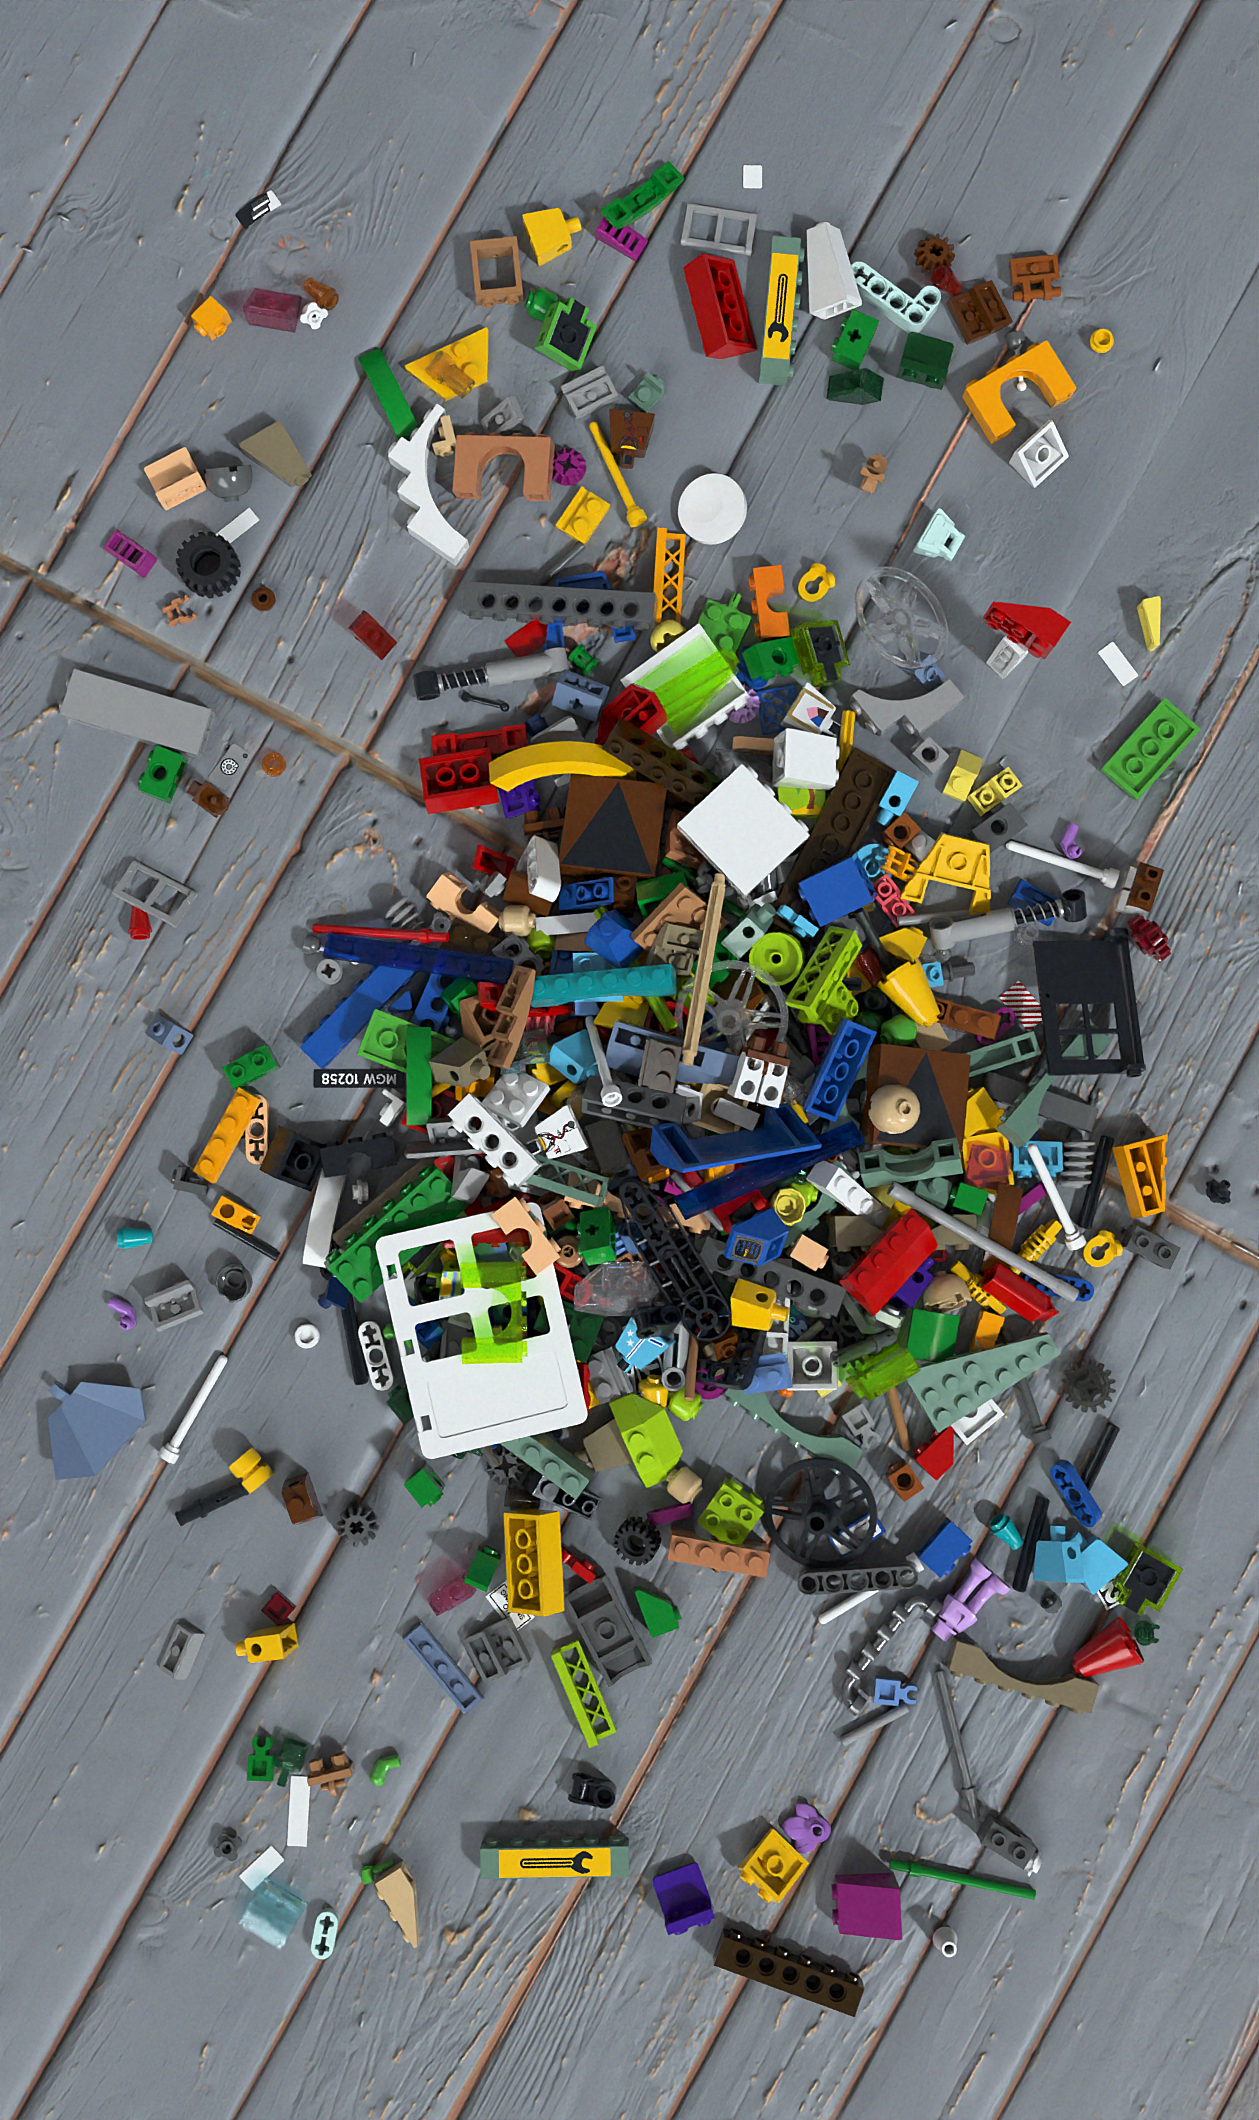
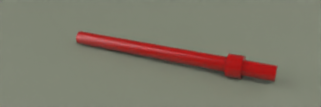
M314 923L312 927L314 933L418 940L419 943L449 941L448 932H434L426 928L405 930Z

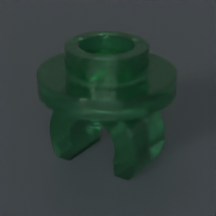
M1146 1620L1137 1622L1134 1629V1636L1137 1642L1142 1646L1159 1642V1639L1154 1637V1629H1160V1626Z

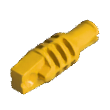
M1051 1219L1045 1226L1041 1224L1021 1244V1251L1017 1255L1028 1262L1037 1261L1057 1239L1055 1235L1063 1226L1055 1219ZM1008 1264L1007 1268L1017 1275L1020 1274L1021 1271Z
M959 1260L949 1268L952 1274L961 1277L965 1281L971 1297L985 1310L991 1307L1001 1315L1007 1309L1002 1302L980 1288L983 1279L980 1274H973Z

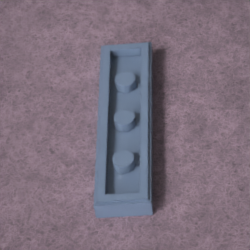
M422 1621L403 1636L404 1642L464 1715L484 1699V1696Z

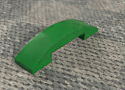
M668 161L655 170L648 181L623 199L616 198L602 208L600 213L615 229L626 227L645 216L664 201L684 181V177Z
M377 348L359 357L358 360L388 417L398 441L401 437L408 439L414 429L419 427L380 348Z
M406 1027L407 1125H426L427 1120L431 1119L432 1072L429 1060H431V1027Z

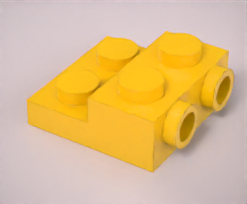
M770 1828L756 1848H752L737 1868L742 1872L739 1876L745 1883L750 1886L754 1884L760 1889L757 1894L765 1902L780 1903L809 1862L777 1831Z

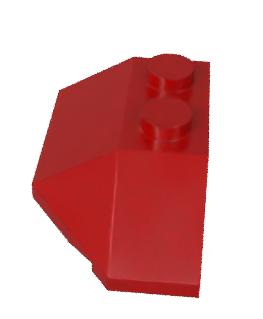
M635 683L630 684L602 710L598 726V737L595 739L594 744L604 745L620 717L652 736L667 722L666 711L655 692Z

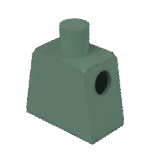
M755 903L733 923L721 944L737 959H740L768 930L773 922L772 917L776 914L774 907L769 903H765L762 907Z
M941 1177L900 1183V1185L912 1191L916 1196L940 1210H943L946 1206L952 1187L950 1181Z

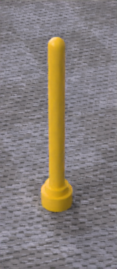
M593 421L590 423L589 428L628 509L626 512L627 521L630 527H637L647 520V516L643 509L636 506L598 423Z

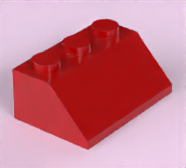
M490 747L419 758L423 796L428 814L499 803L497 786L490 783L489 763L492 761Z

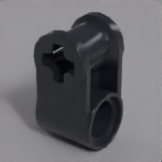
M673 1305L641 1306L631 1312V1318L636 1323V1336L640 1339L671 1336L681 1321L682 1314Z
M573 1773L572 1792L568 1795L570 1802L607 1809L614 1804L617 1789L612 1781L592 1777L584 1773ZM606 1789L612 1796L604 1799L601 1798L598 1792Z

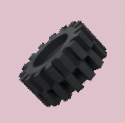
M639 1516L636 1520L635 1517H630L629 1520L626 1519L613 1539L615 1541L613 1544L614 1548H618L616 1553L618 1555L623 1554L622 1560L625 1561L628 1558L629 1564L632 1565L636 1561V1566H640L642 1562L645 1565L653 1559L661 1543V1538H658L660 1536L659 1530L654 1531L656 1528L655 1524L650 1526V1520L646 1519L645 1522H642V1517ZM635 1535L641 1538L645 1543V1547L634 1544L629 1536Z

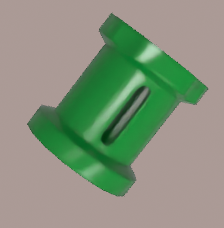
M581 644L570 654L568 661L570 663L574 662L583 671L582 674L587 676L596 668L600 660L594 659L584 650L585 646Z

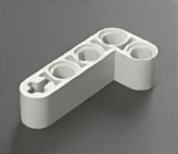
M534 835L523 852L516 871L528 875L530 894L554 902L561 887L558 847L556 843Z

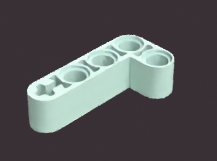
M855 262L851 265L861 299L905 332L919 333L936 312L941 299V293L938 288L926 286L915 299H912L867 264ZM878 288L882 293L875 294L871 289ZM930 298L934 301V303L928 304L924 301V299ZM890 303H899L901 307L894 308L890 305ZM915 316L920 321L912 322L909 317Z

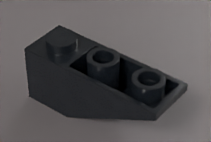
M533 1467L530 1468L522 1483V1486L531 1495L590 1521L602 1500L585 1489L575 1499Z

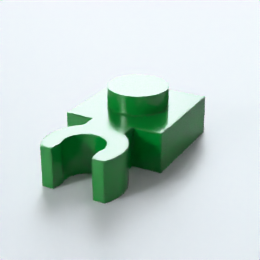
M260 1736L253 1738L252 1746L256 1752L255 1754L248 1755L247 1781H274L275 1755H268L273 1745L272 1737H266L264 1747L260 1745Z

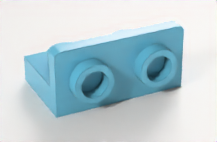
M1028 1141L1018 1149L1012 1144V1172L1018 1178H1031L1032 1175H1039L1027 1149L1028 1145L1032 1143L1037 1146L1052 1179L1059 1176L1063 1171L1062 1142Z

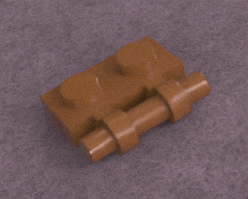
M1057 254L1010 259L1011 286L1021 285V291L1012 292L1013 301L1027 303L1032 299L1043 298L1046 301L1051 300L1052 297L1061 296V287H1052L1051 282L1058 281L1060 278ZM1042 283V288L1030 289V284Z

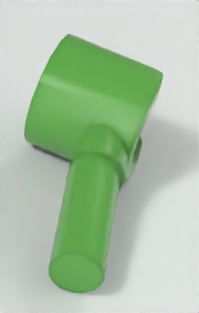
M393 1860L380 1865L363 1866L361 1869L362 1883L374 1882V1873L394 1866Z

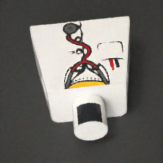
M570 1104L564 1106L534 1127L538 1137L526 1142L528 1150L533 1155L545 1151L548 1159L590 1147Z

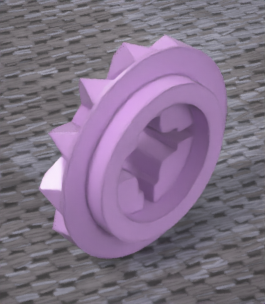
M745 685L742 686L750 696L747 699L748 704L746 705L748 709L742 708L736 712L733 709L727 714L728 719L735 723L749 722L759 711L760 701L758 695L752 688Z

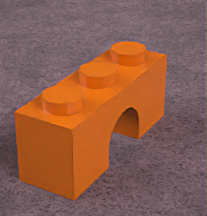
M782 565L753 568L752 576H748L749 591H754V599L751 600L752 614L757 616V623H754L755 638L759 637V641L762 643L790 637L787 612H774L767 605V600L770 597L783 595Z

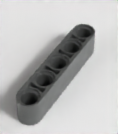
M986 1072L982 1087L985 1088L992 1100L1011 1107L1015 1106L1013 1101L1021 1092L1026 1093L1030 1089L1028 1084L992 1072ZM1046 1091L1038 1116L1091 1133L1099 1109Z
M912 1561L853 1564L836 1568L811 1567L804 1569L800 1573L797 1586L800 1592L805 1595L909 1589L917 1584L919 1570ZM906 1569L911 1570L914 1573V1577L909 1580L904 1579L901 1576V1572ZM880 1571H885L890 1578L887 1581H880L876 1574ZM855 1573H860L864 1576L865 1580L862 1583H856L851 1576ZM829 1575H836L839 1577L840 1583L833 1585L828 1582L827 1577ZM807 1576L812 1577L816 1584L814 1586H807L804 1584L803 1578Z

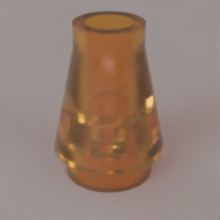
M312 277L305 281L303 289L308 292L321 309L325 308L329 311L336 306L339 295L334 288L318 282Z

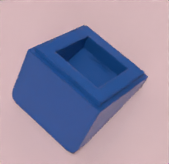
M409 990L388 1007V1012L396 1014L413 1011L412 992Z

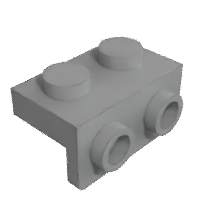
M189 1280L178 1281L172 1287L165 1290H157L144 1298L145 1304L150 1308L155 1329L158 1332L204 1313L198 1290Z

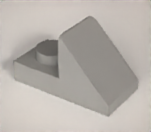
M509 396L482 418L480 422L486 436L489 433L509 436L522 430L520 421L524 419L516 396Z
M475 1154L469 1156L455 1155L451 1189L452 1198L468 1204H472L490 1176V1174L480 1171V1156Z

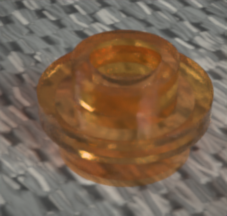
M269 753L262 760V769L267 775L277 777L285 771L286 761L279 753ZM276 760L278 765L275 768H270V762Z

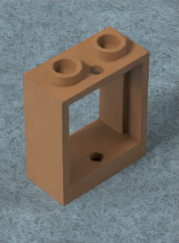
M517 236L470 241L477 306L490 308L496 304L516 305L519 302H523ZM513 256L516 286L481 290L478 260Z

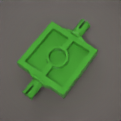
M736 592L732 593L728 604H720L708 599L697 623L704 629L721 656L731 662L734 661L752 621V616L742 613L737 609L742 596L736 594Z

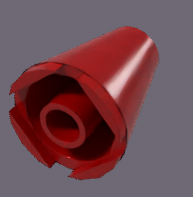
M1121 1617L1114 1619L1073 1654L1074 1660L1071 1662L1078 1675L1083 1674L1084 1677H1090L1143 1663L1142 1652L1136 1640H1133L1129 1633L1131 1632Z

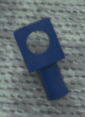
M332 1272L329 1276L326 1292L318 1296V1304L324 1309L334 1305L344 1310L347 1308L350 1292Z

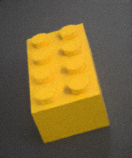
M526 1508L504 1512L508 1612L548 1616L565 1611L560 1512Z

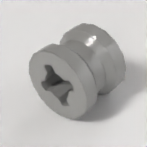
M325 959L317 966V976L326 984H336L343 976V969L336 961Z

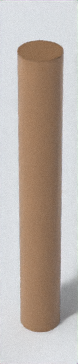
M690 1334L684 1399L687 1401L694 1400L699 1339L692 1337Z
M894 1378L884 1380L902 1450L903 1452L910 1451L912 1446Z

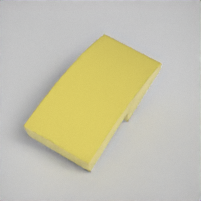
M1007 767L970 794L967 799L978 814L983 816L1023 785L1012 770Z

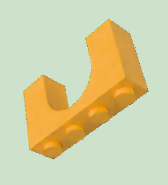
M1046 340L1041 344L1039 342L1032 344L1026 349V353L1021 356L1018 354L1012 356L1006 361V365L1001 368L996 366L990 369L985 374L986 377L981 380L976 378L970 381L965 386L966 389L962 398L992 445L1012 433L1016 426L1000 397V388L1004 382L1018 376H1023V378L1033 381L1039 387L1051 408L1072 397L1077 388Z

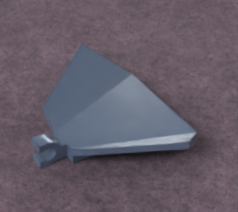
M83 1381L80 1382L73 1393H70L60 1382L55 1383L51 1387L49 1392L63 1402L47 1418L55 1479L63 1480L96 1476L146 1421L141 1388Z

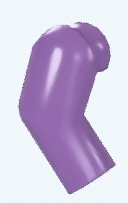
M1073 823L1067 824L1060 839L1063 852L1070 859L1078 858L1082 853L1081 847H1078L1074 840L1079 827Z

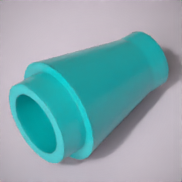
M128 1226L117 1229L118 1248L127 1250L153 1243L152 1229Z
M999 1513L989 1522L991 1533L1009 1545L1012 1550L1018 1549L1023 1544L1024 1540L1019 1535L1010 1516Z

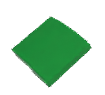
M912 1308L905 1357L939 1362L954 1356L960 1316Z

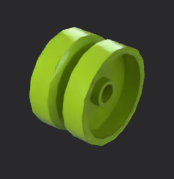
M783 931L768 933L752 946L749 954L750 968L754 976L762 983L771 986L784 985L794 980L802 972L805 964L804 948L801 942L792 934ZM774 954L780 955L781 961L779 963L773 962L775 959L772 958Z

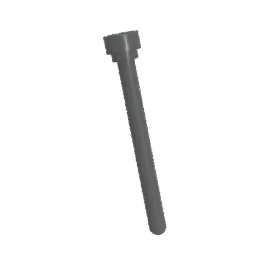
M1008 1328L1003 1329L1001 1334L1004 1343L1014 1342L1011 1331ZM1025 1377L1018 1381V1385L1033 1427L1031 1428L1032 1433L1030 1436L1033 1444L1050 1440L1052 1437L1049 1428H1046L1045 1424L1042 1425L1027 1378Z

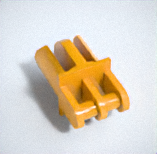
M888 846V855L884 856L885 862L884 865L880 866V869L885 871V874L894 875L907 883L911 878L909 875H913L917 869L915 867H918L920 862L911 858L910 853H905L894 846Z

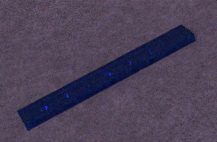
M333 933L327 934L323 957L328 959L506 985L514 965V961L507 958Z
M850 1121L815 1136L821 1143V1148L761 1159L675 1196V1204L684 1219L687 1220L864 1143V1137L855 1123Z

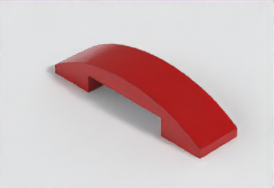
M526 724L505 726L498 730L431 736L433 756L490 747L491 756H496L528 746Z
M479 982L477 986L480 1006L500 1013L495 1008L504 991L502 984ZM572 1002L558 1006L538 1008L530 1005L528 1017L557 1016L571 1013L573 1011Z

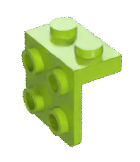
M841 982L818 1022L809 1020L802 1009H800L797 1018L802 1023L822 1024L832 1037L841 1016L853 1021L858 1013V1002Z
M725 1476L719 1484L717 1493L698 1518V1524L721 1541L729 1544H742L763 1515L765 1504L758 1494L754 1492L748 1493L743 1489V1485L734 1478L728 1479Z

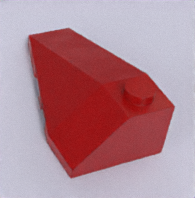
M519 1193L515 1196L506 1197L470 1216L496 1211L514 1197L518 1200L523 1198L526 1203L532 1202L537 1204V1202L530 1193ZM500 1227L474 1233L471 1236L473 1248L478 1243L491 1244V1247H500V1243H515V1247L531 1245L528 1231L524 1228H516L506 1235ZM452 1240L441 1241L444 1248H455Z

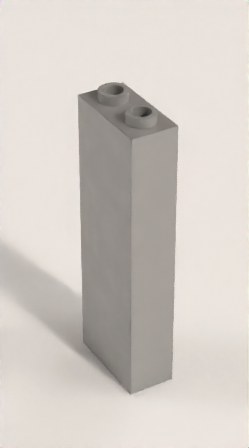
M74 669L72 675L68 676L66 682L67 692L59 704L60 715L66 720L154 746L158 745L201 760L203 759L216 717L212 709Z

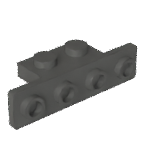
M447 1117L428 1119L426 1126L429 1140L408 1142L404 1154L405 1158L423 1159L434 1156L444 1158L449 1155L469 1156L485 1152L481 1148L476 1150L468 1142L470 1137L464 1131L460 1133L450 1123L453 1119ZM476 1117L471 1121V1127L474 1131L479 1130ZM496 1135L490 1136L488 1139V1144L492 1149L496 1148L499 1144V1138Z

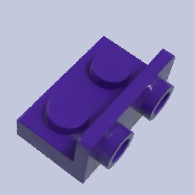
M535 779L524 782L510 791L498 787L505 818L511 819L523 815L527 811H541L539 805L540 796L536 792Z

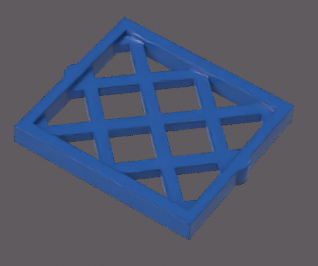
M794 685L780 688L774 687L773 689L756 692L759 701L761 700L766 703L763 710L761 703L759 707L763 735L784 731L786 727L781 726V723L776 721L775 717L778 713L784 716L787 714L781 708L785 703L792 706L793 703L788 700L791 694L793 701H795ZM782 690L789 691L785 698L778 694V692ZM772 693L773 695L768 701L762 697V694ZM775 696L782 700L779 707L771 703ZM768 706L776 710L772 717L765 713ZM763 716L769 719V722L766 726L764 724ZM772 722L779 726L778 729H768Z

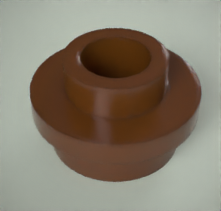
M260 587L253 592L251 601L257 610L268 611L275 605L276 597L271 589ZM266 595L267 600L265 602H260V596Z

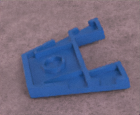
M604 571L558 578L555 587L613 590ZM557 603L554 610L562 611L566 603ZM580 605L578 608V612H587L590 605ZM606 605L603 607L602 614H610L613 611V606ZM554 621V624H548L543 651L552 648L566 649L563 627L568 625H564L563 622ZM625 626L624 629L612 628L615 643L636 640V635L631 626Z

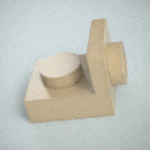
M450 415L440 417L442 426H438L441 441L432 444L436 456H450L456 451V437Z

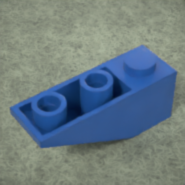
M613 877L562 885L559 891V910L583 912L596 910L601 906L614 902Z

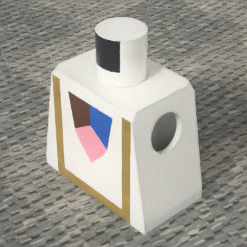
M808 682L803 686L780 724L789 729L821 734L824 731L832 737H835L841 728L840 724L830 719L836 707Z

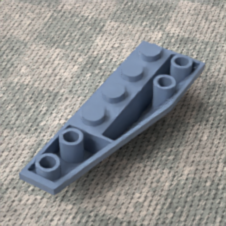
M618 1019L614 1023L607 1048L606 1061L608 1068L639 1077L647 1037L684 1044V1039ZM698 1044L693 1066L682 1064L683 1054L681 1052L676 1082L730 1085L733 1083L740 1055Z

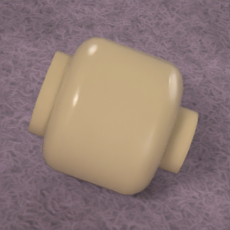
M508 905L499 914L500 930L504 931L507 936H510L513 932L517 937L528 936L531 928L536 926L535 913H531L526 905Z
M683 1467L679 1470L673 1469L666 1479L669 1482L667 1486L668 1493L682 1504L688 1502L692 1504L703 1491L701 1486L702 1479L688 1467Z

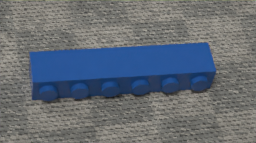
M402 944L398 947L394 945L386 953V960L382 964L376 963L369 971L371 975L365 981L360 980L352 988L354 992L349 998H342L335 1006L337 1010L331 1016L327 1014L318 1023L320 1027L314 1033L312 1031L309 1032L302 1039L303 1045L300 1049L320 1068L325 1069L368 1025L374 1009L381 1011L424 967Z

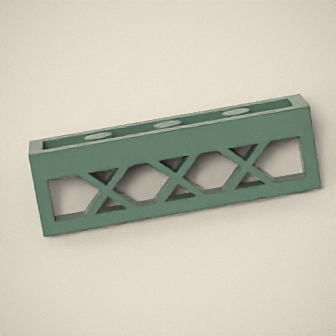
M538 1154L534 1155L537 1160L544 1163L537 1170L539 1175L533 1174L526 1183L602 1207L611 1181L610 1178L548 1159ZM548 1164L554 1165L558 1175L550 1179L545 1178L541 1169ZM560 1167H561V1168H564V1169H567V1170L564 1171V1172H561ZM572 1171L576 1172L581 1182L574 1186H569L564 1175ZM582 1175L588 1176L590 1178L584 1180ZM560 1178L562 1183L557 1182L555 1180ZM594 1179L603 1181L599 1196L592 1194L586 1183ZM583 1185L584 1190L578 1189Z

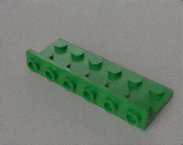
M435 1164L425 1166L418 1173L419 1177L413 1183H406L394 1200L391 1198L382 1205V1211L376 1216L371 1215L367 1218L361 1230L357 1233L352 1232L344 1240L345 1244L340 1249H334L326 1256L325 1267L333 1273L360 1303L384 1283L376 1251V1243L381 1237L452 1221L470 1205L451 1197L452 1182ZM423 1246L401 1250L398 1254L401 1266ZM395 1264L386 1265L389 1277L396 1272Z

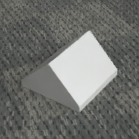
M1049 419L1014 452L1009 461V464L1033 488L1038 486L1069 457L1053 420Z
M837 1341L788 1342L787 1363H789L793 1388H788L787 1390H837L839 1367H835L833 1363L838 1360L833 1362L830 1360V1353L838 1350Z

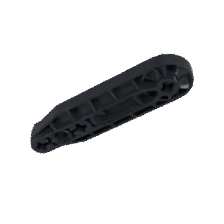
M634 1176L625 1178L619 1186V1196L631 1240L669 1303L675 1307L684 1305L681 1323L692 1337L702 1341H712L720 1338L727 1332L731 1324V1308L726 1297L672 1207L639 1178ZM629 1185L631 1188L636 1187L635 1195L638 1199L636 1202L634 1194L631 1191L627 1192ZM661 1204L671 1213L674 1220L666 1223L657 1207ZM641 1206H646L651 1210V1213L647 1216H642L638 1213L637 1209ZM626 1207L628 1208L629 1212L631 1213V1216H629V1217H628V1214H627ZM635 1220L644 1235L638 1240L631 1231L630 1222ZM653 1221V1225L657 1231L661 1230L660 1236H658V1234L656 1233L652 1234L653 1226L650 1222ZM675 1224L678 1225L686 1238V1241L680 1244L670 1230ZM646 1241L656 1255L651 1261H649L640 1244ZM690 1245L699 1260L692 1265L682 1250ZM675 1254L678 1255L687 1272L689 1273L690 1277L692 1278V1283H689V1281L687 1280V1274L683 1271L682 1267L677 1261L678 1259L676 1258ZM669 1258L670 1262L673 1264L674 1268L679 1274L680 1279L684 1280V1282L686 1283V1287L683 1288V1286L681 1285L680 1281L678 1280L677 1276L675 1275L674 1271L672 1270L671 1266L669 1265L666 1259ZM659 1262L669 1277L663 1282L652 1266ZM700 1266L703 1267L711 1280L706 1285H703L695 1272ZM673 1283L681 1297L675 1303L665 1286ZM713 1287H715V1289L717 1290V1292H715V1291H710V1289L713 1288ZM697 1290L699 1291V1292L694 1293V1294H693L692 1296H690V1297L688 1296L690 1293H692V1292H694V1291H697ZM699 1298L702 1303L697 1304L695 1299ZM707 1312V1315L711 1313V1318L706 1319V1316L703 1318V1313ZM685 1313H695L696 1319L685 1318ZM698 1326L702 1328L699 1333L695 1332Z

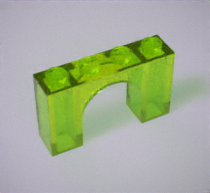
M521 1261L461 1262V1288L496 1289L508 1299L512 1312L510 1322L502 1332L493 1336L462 1337V1364L522 1363L523 1357H528L527 1341L522 1342V1331H527V1316H522V1306H527V1293L522 1291L521 1281H526V1266H521Z
M896 1343L866 1358L863 1364L860 1362L854 1368L848 1369L846 1373L849 1377L845 1380L850 1389L860 1399L864 1397L870 1402L921 1370L909 1350L905 1347L901 1349L900 1345Z

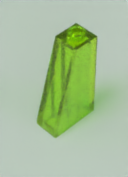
M723 647L653 690L664 707L667 722L676 736L681 735L739 672L737 664L740 661L733 650L728 652L726 647Z

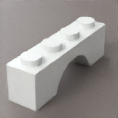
M820 1158L806 1178L818 1190L842 1204L847 1209L846 1214L849 1216H859L879 1230L891 1213L840 1167Z

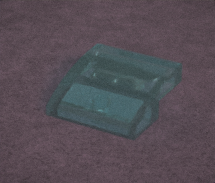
M545 1028L523 1032L509 1070L500 1068L501 1075L526 1073L525 1064L550 1062Z
M265 1878L239 1925L282 1949L308 1902Z

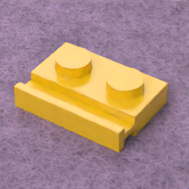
M581 486L556 523V528L565 532L566 535L575 541H580L585 546L611 506Z

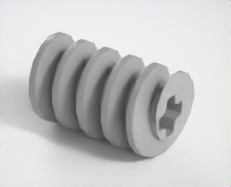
M408 896L401 898L388 908L385 918L387 920L393 919L391 922L393 928L419 930L425 923V920L416 921L420 914L419 912L411 914L410 911L414 907L413 904L405 905ZM402 939L403 943L410 942L407 947L409 951L417 950L427 944L419 943L418 940Z
M1070 1139L1071 1142L1063 1143V1146L1070 1151L1062 1153L1063 1157L1069 1159V1161L1063 1162V1167L1068 1170L1060 1173L1067 1180L1059 1182V1185L1067 1188L1088 1190L1083 1186L1090 1184L1091 1180L1084 1176L1092 1174V1171L1085 1167L1093 1164V1161L1087 1159V1156L1094 1154V1151L1088 1149V1146L1095 1145V1142Z

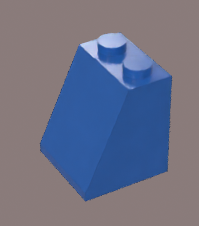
M857 852L799 882L800 887L798 888L802 900H807L811 907L809 914L813 922H818L820 927L873 902L877 897V893Z

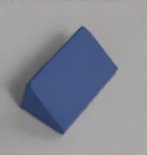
M1020 879L1007 905L1016 910L1017 908L1026 909L1027 906L1035 907L1036 904L1045 905L1047 901L1054 903L1059 898ZM1051 917L1047 918V921L1045 919L1037 921L1050 926L1055 918Z

